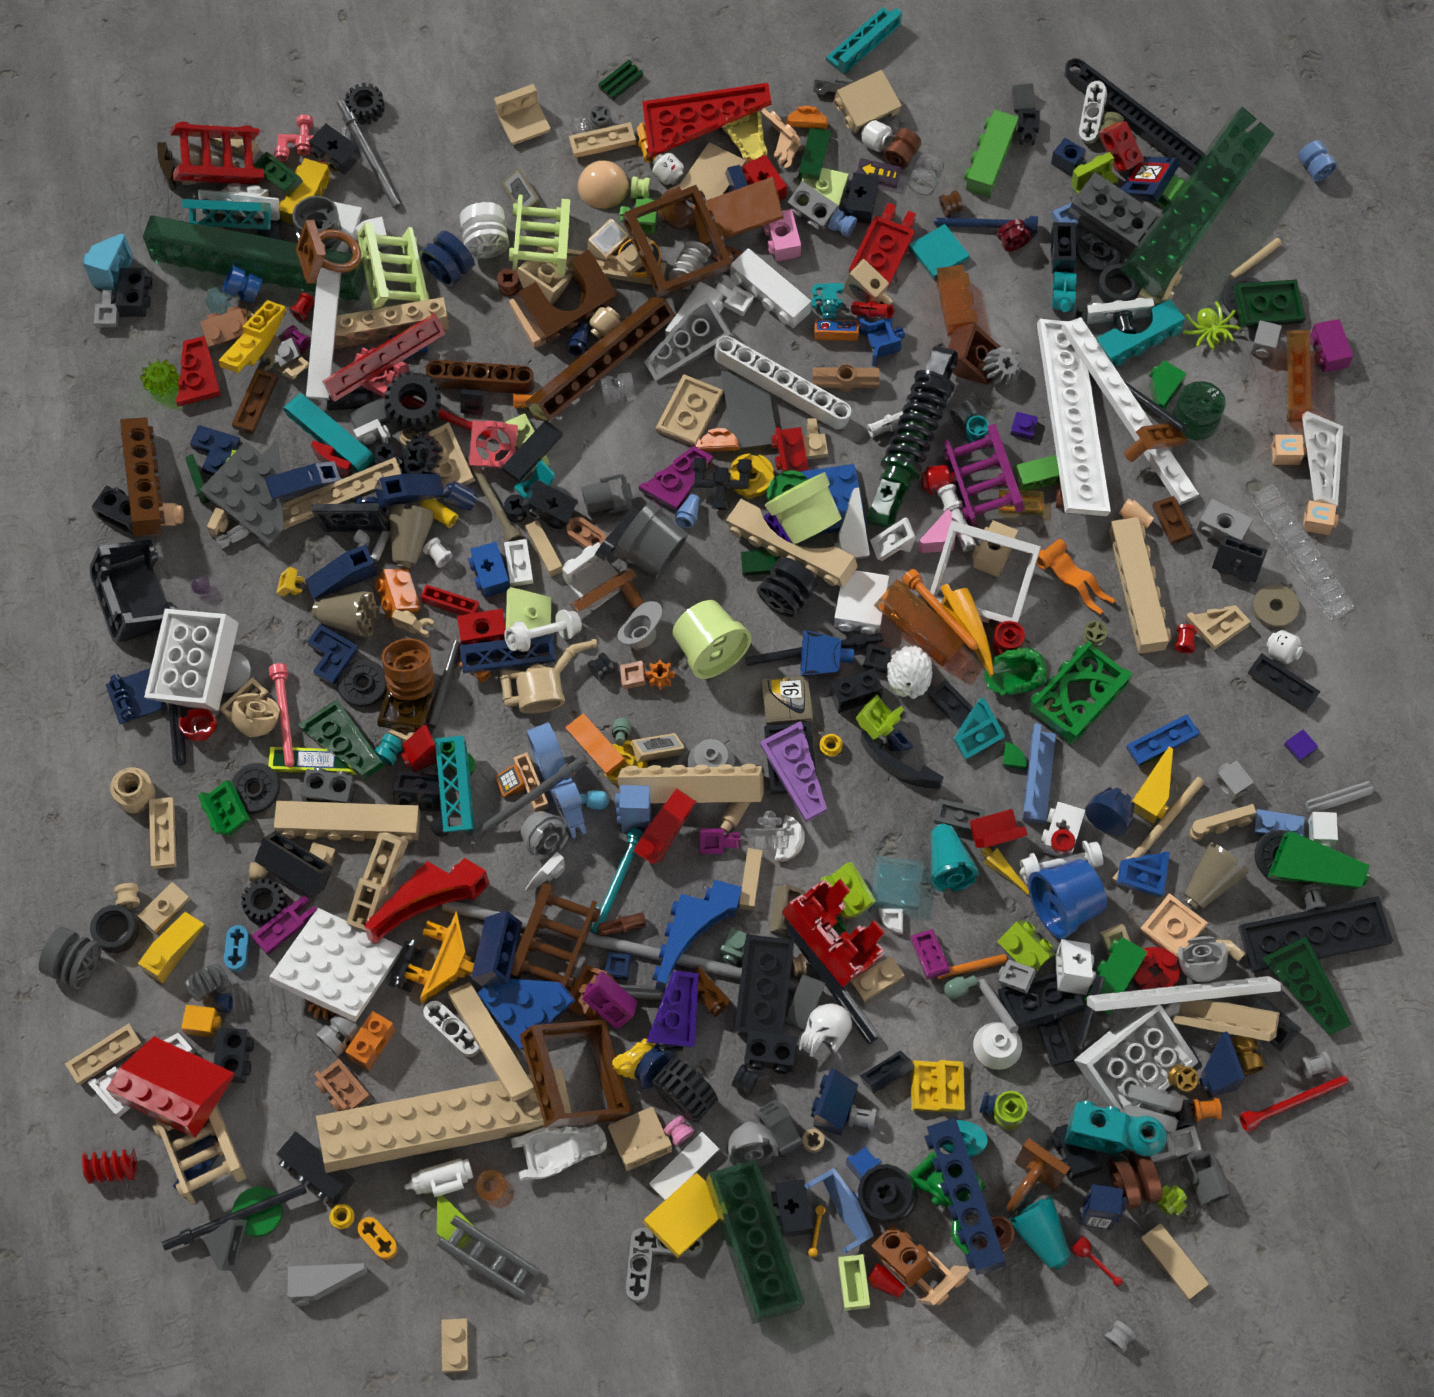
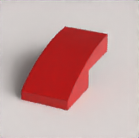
M312 441L311 446L314 455L320 462L334 461L339 475L344 478L353 474L351 462L336 457L333 447Z

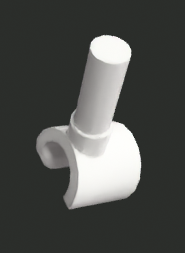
M358 530L354 536V541L359 543L357 547L365 544L367 546L370 543V538L367 533Z

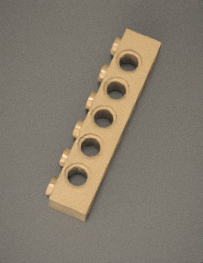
M444 297L338 315L334 349L389 340V335H399L432 314H436L444 330H449Z

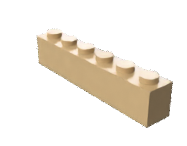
M1138 517L1112 521L1109 534L1138 654L1166 650L1168 642L1171 641L1170 629L1165 627L1166 613L1164 607H1160L1161 593L1159 586H1155L1154 583L1156 578L1155 568L1153 565L1150 566L1149 559L1151 554L1149 546L1145 545L1144 542L1146 537L1144 525H1140Z
M722 764L718 767H708V765H697L695 767L674 765L671 768H662L658 765L649 766L648 768L627 766L621 769L618 776L619 793L621 785L650 786L651 803H666L677 788L696 800V803L761 802L764 794L762 766H755L754 764H744L741 767H732L729 764Z
M276 801L274 829L288 839H292L294 836H303L309 840L327 837L329 840L351 838L354 841H364L365 839H374L376 841L379 833L387 832L406 839L410 843L412 840H419L421 813L419 806Z

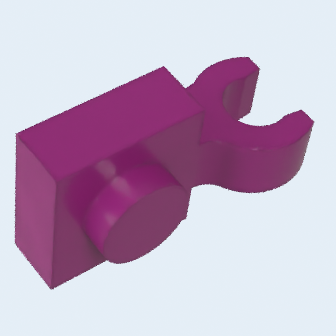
M700 828V854H724V848H740V833L733 832L724 835V828Z

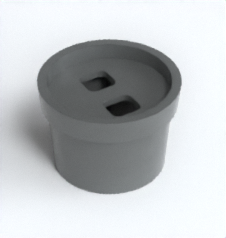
M651 500L638 513L624 532L614 550L613 556L624 562L629 561L655 578H658L677 556L688 537V533L663 513V508Z

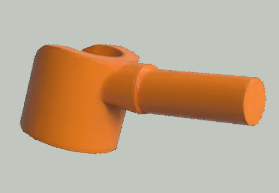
M490 670L473 672L480 682H484L491 676Z

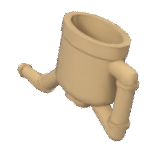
M597 639L569 646L553 668L533 664L526 671L502 669L500 671V681L504 704L507 707L519 705L520 712L527 714L547 712L564 705L565 698L562 692L560 673L571 658L575 656V653L597 647ZM511 679H517L518 696L515 697L512 695Z

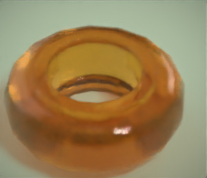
M487 1170L477 1178L475 1184L476 1191L484 1200H497L505 1193L506 1180L498 1171ZM488 1179H495L498 1182V1188L493 1192H488L484 1189V1183Z

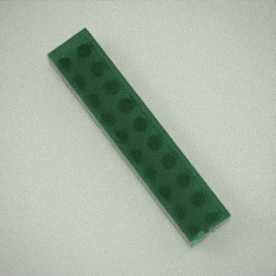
M1241 107L1230 116L1120 269L1153 297L1166 288L1275 135L1261 122L1246 132L1245 130L1257 118L1244 107Z
M150 215L143 234V240L151 260L156 263H169L180 268H194L201 272L210 271L221 276H226L231 267L235 266L244 270L246 275L251 273L262 278V284L271 283L283 288L292 287L304 292H316L317 280L316 283L306 282L296 252L297 243ZM325 249V259L333 263L344 264L353 257V254ZM362 259L355 269L341 273L339 297L345 300H360L366 281Z

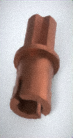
M643 912L624 917L619 915L618 919L599 923L597 929L600 936L618 932L626 934V931L646 927V920Z

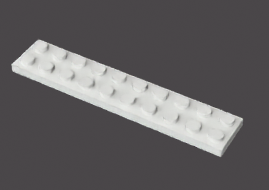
M1039 319L1037 329L1065 513L1108 516L1111 510L1088 369L1061 330L1062 325L1067 321Z

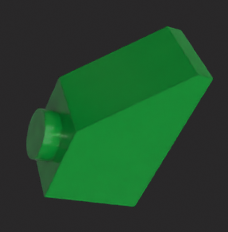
M1163 360L1159 367L1156 365L1149 375L1152 378L1149 388L1153 401L1163 409H1166L1184 384L1187 373Z

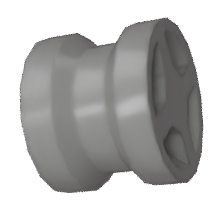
M1118 1320L1113 1324L1112 1331L1104 1335V1339L1121 1353H1124L1127 1349V1344L1136 1338V1334Z

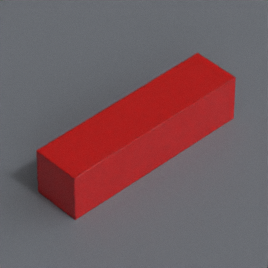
M427 584L421 594L422 603L459 615L478 613L480 609L479 601Z

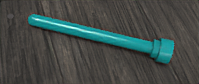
M630 828L628 832V846L600 908L599 920L592 926L591 932L594 934H599L597 925L605 922L635 854L634 849L644 834L639 829Z

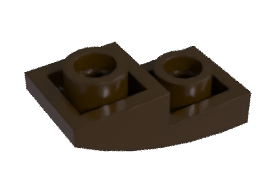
M158 142L157 153L162 173L170 190H175L176 182L179 181H174L173 172L176 168L173 162L172 151H169L166 142Z

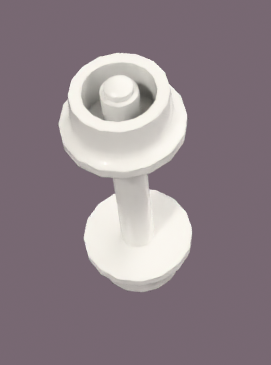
M563 609L557 612L556 623L530 630L527 629L523 622L517 621L511 627L506 628L505 641L510 650L525 652L529 650L531 639L559 632L563 639L569 640L575 634L580 633L582 628L581 619L575 611Z
M1082 841V853L1038 863L1035 854L1031 853L1028 858L1020 860L1021 870L1019 873L1023 875L1025 883L1028 884V878L1031 873L1045 868L1053 869L1078 859L1085 860L1094 869L1103 865L1104 852L1101 850L1098 842L1088 843L1087 841Z

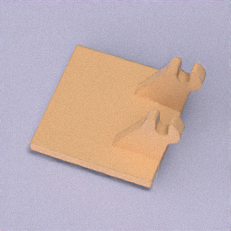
M763 109L761 112L780 133L774 156L777 158L782 154L779 158V163L782 165L785 161H788L784 165V168L788 169L792 166V159L798 150L801 152L804 149L799 143L801 139L796 134L797 132L790 125H785L774 111L769 113L766 109Z
M929 1251L930 1256L928 1259L930 1263L936 1267L944 1278L933 1288L920 1278L916 1284L925 1293L918 1301L921 1304L940 1305L948 1298V1291L954 1286L955 1288L959 1287L967 1280L965 1275L971 1270L967 1266L955 1265L949 1270Z

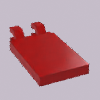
M890 203L887 204L881 217L875 215L849 267L850 273L865 259L888 281V289L915 235V230H912V227L916 221V213L907 211L901 225L892 222L896 214V205Z

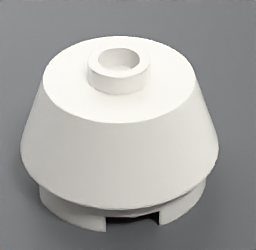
M992 1022L978 1030L974 1038L973 1048L976 1057L983 1065L1000 1070L1009 1068L1018 1061L1022 1053V1041L1018 1032L1010 1033L1004 1023Z

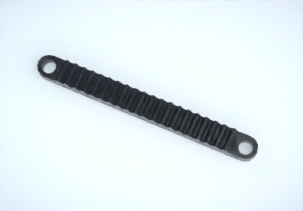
M1079 58L1067 61L1064 72L1065 77L1077 86L1078 91L1082 90L1086 96L1087 87L1090 83L1094 81L1102 82L1107 90L1104 110L1123 116L1130 130H1135L1136 135L1140 134L1143 140H1148L1149 145L1153 144L1156 150H1161L1162 155L1166 154L1171 159L1178 158L1181 169H1186L1188 175L1192 174L1195 180L1199 179L1201 185L1205 184L1213 191L1221 194L1231 189L1233 176L1228 170ZM1078 67L1081 72L1073 73L1070 71V68ZM1096 88V91H1092L1095 97L1094 100L1096 102L1098 93H1102L1100 91V88ZM1224 178L1227 184L1220 185L1216 182V179Z

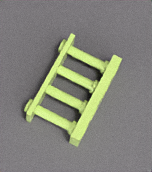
M518 195V203H513V216L517 217L514 248H510L509 261H513L512 270L517 271L518 260L550 262L553 265H557L556 274L565 275L570 199H562L561 207H557V209L522 206L523 195ZM521 215L556 218L560 222L550 224L521 221ZM520 230L552 232L555 235H559V237L550 239L520 236ZM519 245L552 247L554 250H558V252L549 254L518 250Z
M364 223L357 233V239L362 252V263L372 309L382 308L388 299L414 302L429 300V293L426 291L417 250V239L414 237L413 228L408 227L402 237L383 236L375 233L373 223ZM377 244L402 246L403 255L381 253L378 250ZM381 262L406 264L408 274L385 272ZM385 281L410 283L412 292L389 290L386 287Z

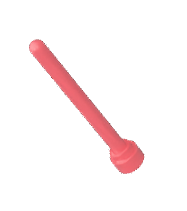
M277 663L269 667V674L276 685L285 765L291 768L294 766V755L285 689L288 667L286 664Z

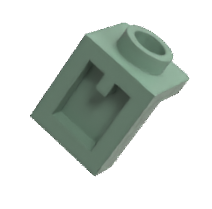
M733 928L730 929L727 939L720 949V956L723 957L724 961L736 965V963L743 964L746 933Z

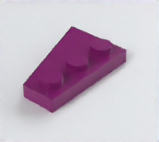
M693 446L676 458L666 469L654 474L655 477L639 485V491L678 511L694 488L693 458H706L709 467L713 461V456Z

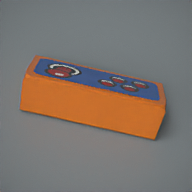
M815 319L814 340L858 341L859 320Z

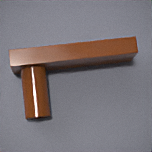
M1168 423L1142 426L1136 431L1140 438L1124 452V455L1130 462H1134L1147 449L1181 446L1187 441V438L1183 432H1179Z
M626 568L569 605L573 611L580 612L618 587L632 609L640 606L644 601L631 581L636 574L632 568Z

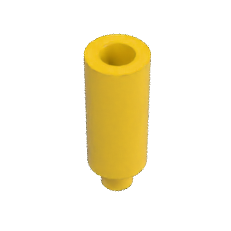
M436 499L417 501L420 507L433 511L434 518L446 527L451 528L456 523L458 514Z

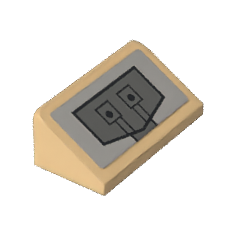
M609 219L588 239V250H590L592 255L606 260L629 238V235L614 220Z
M676 733L631 741L637 763L680 756L684 751V745Z

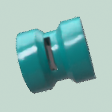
M973 416L968 420L965 438L968 443L986 438L985 435H988L987 426H989L987 419L982 416Z
M385 733L381 739L382 744L376 747L374 751L383 763L392 766L396 761L397 753L403 750V742L397 737Z

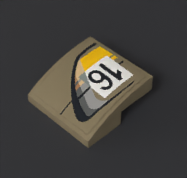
M807 675L761 679L766 726L813 721Z

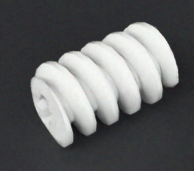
M697 241L686 242L684 249H682L680 256L673 265V269L669 272L670 280L704 267L703 263L707 262V257L711 255V250L706 245ZM689 285V286L684 287V288H682V289H687V290H689V289L692 288V286Z

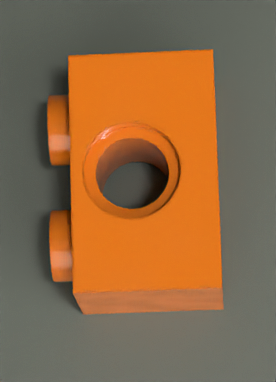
M372 1011L346 1049L345 1053L348 1059L370 1071L396 1032L393 1023Z

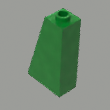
M1289 831L1284 833L1267 878L1355 890L1361 888L1362 885L1365 886L1370 877L1368 869L1370 865Z

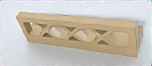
M1209 999L1180 1002L1179 1013L1173 1016V1023L1219 1032L1228 1031L1229 1034L1271 1041L1277 1036L1279 1021L1278 1012Z

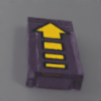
M860 158L856 173L879 176L878 185L897 189L902 167Z

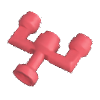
M299 115L297 117L296 124L300 127V135L278 134L277 147L274 149L276 159L280 162L288 160L290 150L287 147V143H295V149L300 155L310 154L311 147L309 141L314 135L309 136V129L314 125L313 117L309 115ZM323 159L318 160L321 163H327Z

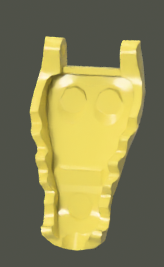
M760 110L722 126V129L740 149L746 162L749 163L763 155L767 156Z

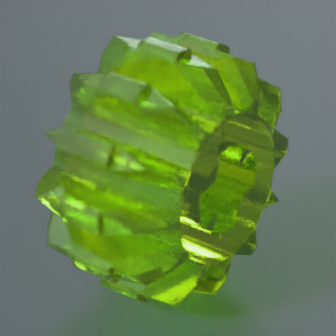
M157 358L156 363L148 361L149 367H142L141 382L144 389L150 391V394L153 396L159 393L163 397L164 392L171 394V388H177L178 384L176 381L179 380V375L176 372L177 369L167 359L161 363Z

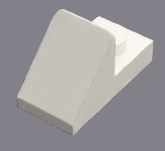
M905 517L872 538L870 542L877 559L883 561L899 550L910 552L916 537L908 518Z

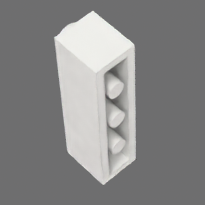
M749 248L732 262L730 267L731 279L736 284H741L748 293L754 295V298L756 297L760 300L768 311H773L783 324H788L794 328L811 313L812 301Z

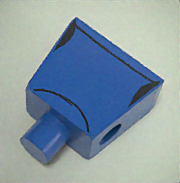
M803 631L800 675L839 672L840 662L853 663L854 649L841 648V639L811 631Z

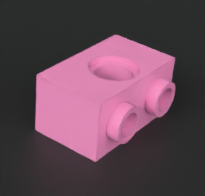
M792 209L782 211L784 219L763 226L765 236L769 235L768 249L770 254H774L775 262L801 257V243Z

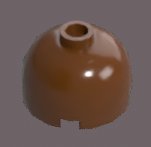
M677 185L668 189L661 198L681 191L680 186ZM686 200L657 211L662 223L667 222L671 228L683 230L696 224Z

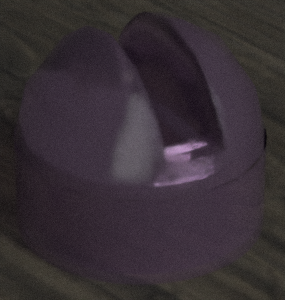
M200 576L193 580L191 589L194 593L199 595L209 594L210 582L207 576Z

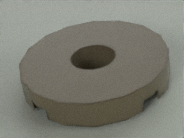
M1279 584L1267 585L1261 588L1255 595L1252 604L1254 616L1261 621V624L1272 629L1287 627L1296 619L1300 608L1295 593L1286 586ZM1276 602L1281 605L1282 609L1274 611L1271 609L1270 604Z

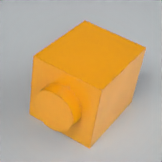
M186 1005L181 1026L186 1035L214 1038L215 1032L221 1026V1017L216 1009Z

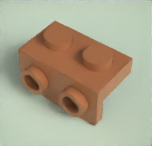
M234 306L226 309L227 313L221 315L214 313L206 316L207 320L200 323L208 347L211 348L240 338L244 334L242 326L247 322L245 316L248 314L247 309Z
M340 1059L336 1060L323 1072L319 1073L317 1071L314 1073L317 1079L314 1084L323 1095L328 1092L333 1098L329 1102L337 1112L358 1108L370 1098L367 1091Z

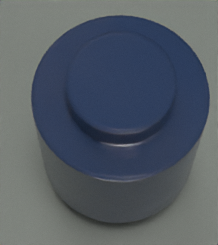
M457 481L447 483L443 490V495H445L444 501L462 510H472L478 498L474 490Z

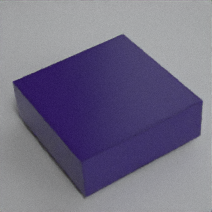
M1304 729L1284 744L1298 762H1301L1319 747Z

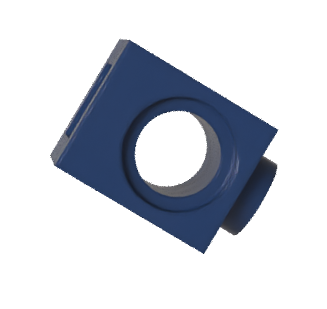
M1064 138L1053 151L1051 164L1068 175L1073 176V171L1076 167L1086 164V149Z

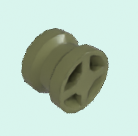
M1093 620L1086 624L1083 633L1084 644L1090 641L1096 648L1104 645L1107 636L1106 625L1098 620Z

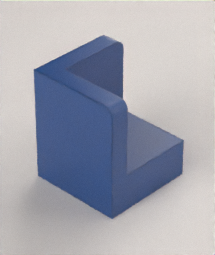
M866 1147L853 1157L850 1155L846 1158L847 1167L859 1181L866 1171L882 1163L879 1158L875 1159Z

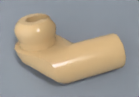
M1216 940L1220 944L1221 941L1225 943L1227 954L1237 962L1246 954L1230 940Z

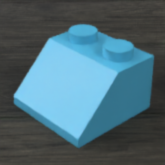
M119 234L92 245L89 253L85 254L83 265L93 287L112 290L113 293L117 294L119 268H129L134 259L126 236Z

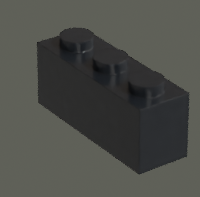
M277 831L262 839L254 860L266 868L267 871H271L284 882L292 884L300 889L303 894L311 897L325 889L333 869L332 865Z
M296 1131L276 1153L277 1157L281 1160L278 1164L288 1173L292 1170L299 1175L297 1180L304 1184L305 1187L309 1188L312 1185L317 1189L316 1195L325 1203L331 1201L336 1205L355 1183L353 1177L344 1169L326 1173L322 1152Z

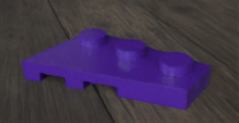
M672 972L646 1043L689 1048L695 1046L698 973Z

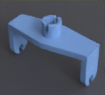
M835 1168L804 1186L806 1189H809L822 1181L824 1182L837 1213L857 1239L842 1249L845 1254L874 1235L861 1209L862 1205L857 1200L859 1198L858 1193H852Z

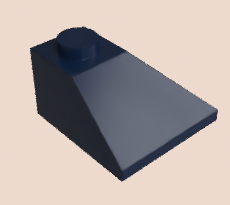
M1228 1031L1223 1032L1201 1073V1078H1199L1200 1086L1203 1092H1207L1209 1098L1237 1090L1245 1079Z

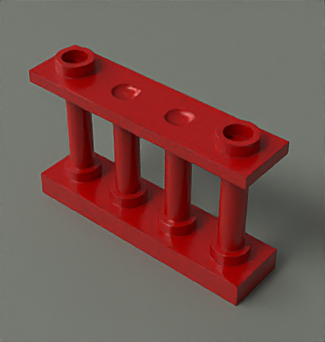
M185 121L175 123L170 130V135L179 136L182 163L173 172L174 181L258 185L264 178L263 169H256L254 167L251 140L256 139L260 133V128H253L250 125H243L241 127L196 125ZM188 136L201 137L203 165L195 166L190 163ZM209 138H222L223 167H214L211 162ZM231 139L243 140L244 168H235L233 165Z

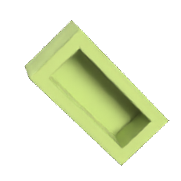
M864 1255L838 1257L844 1311L870 1308Z

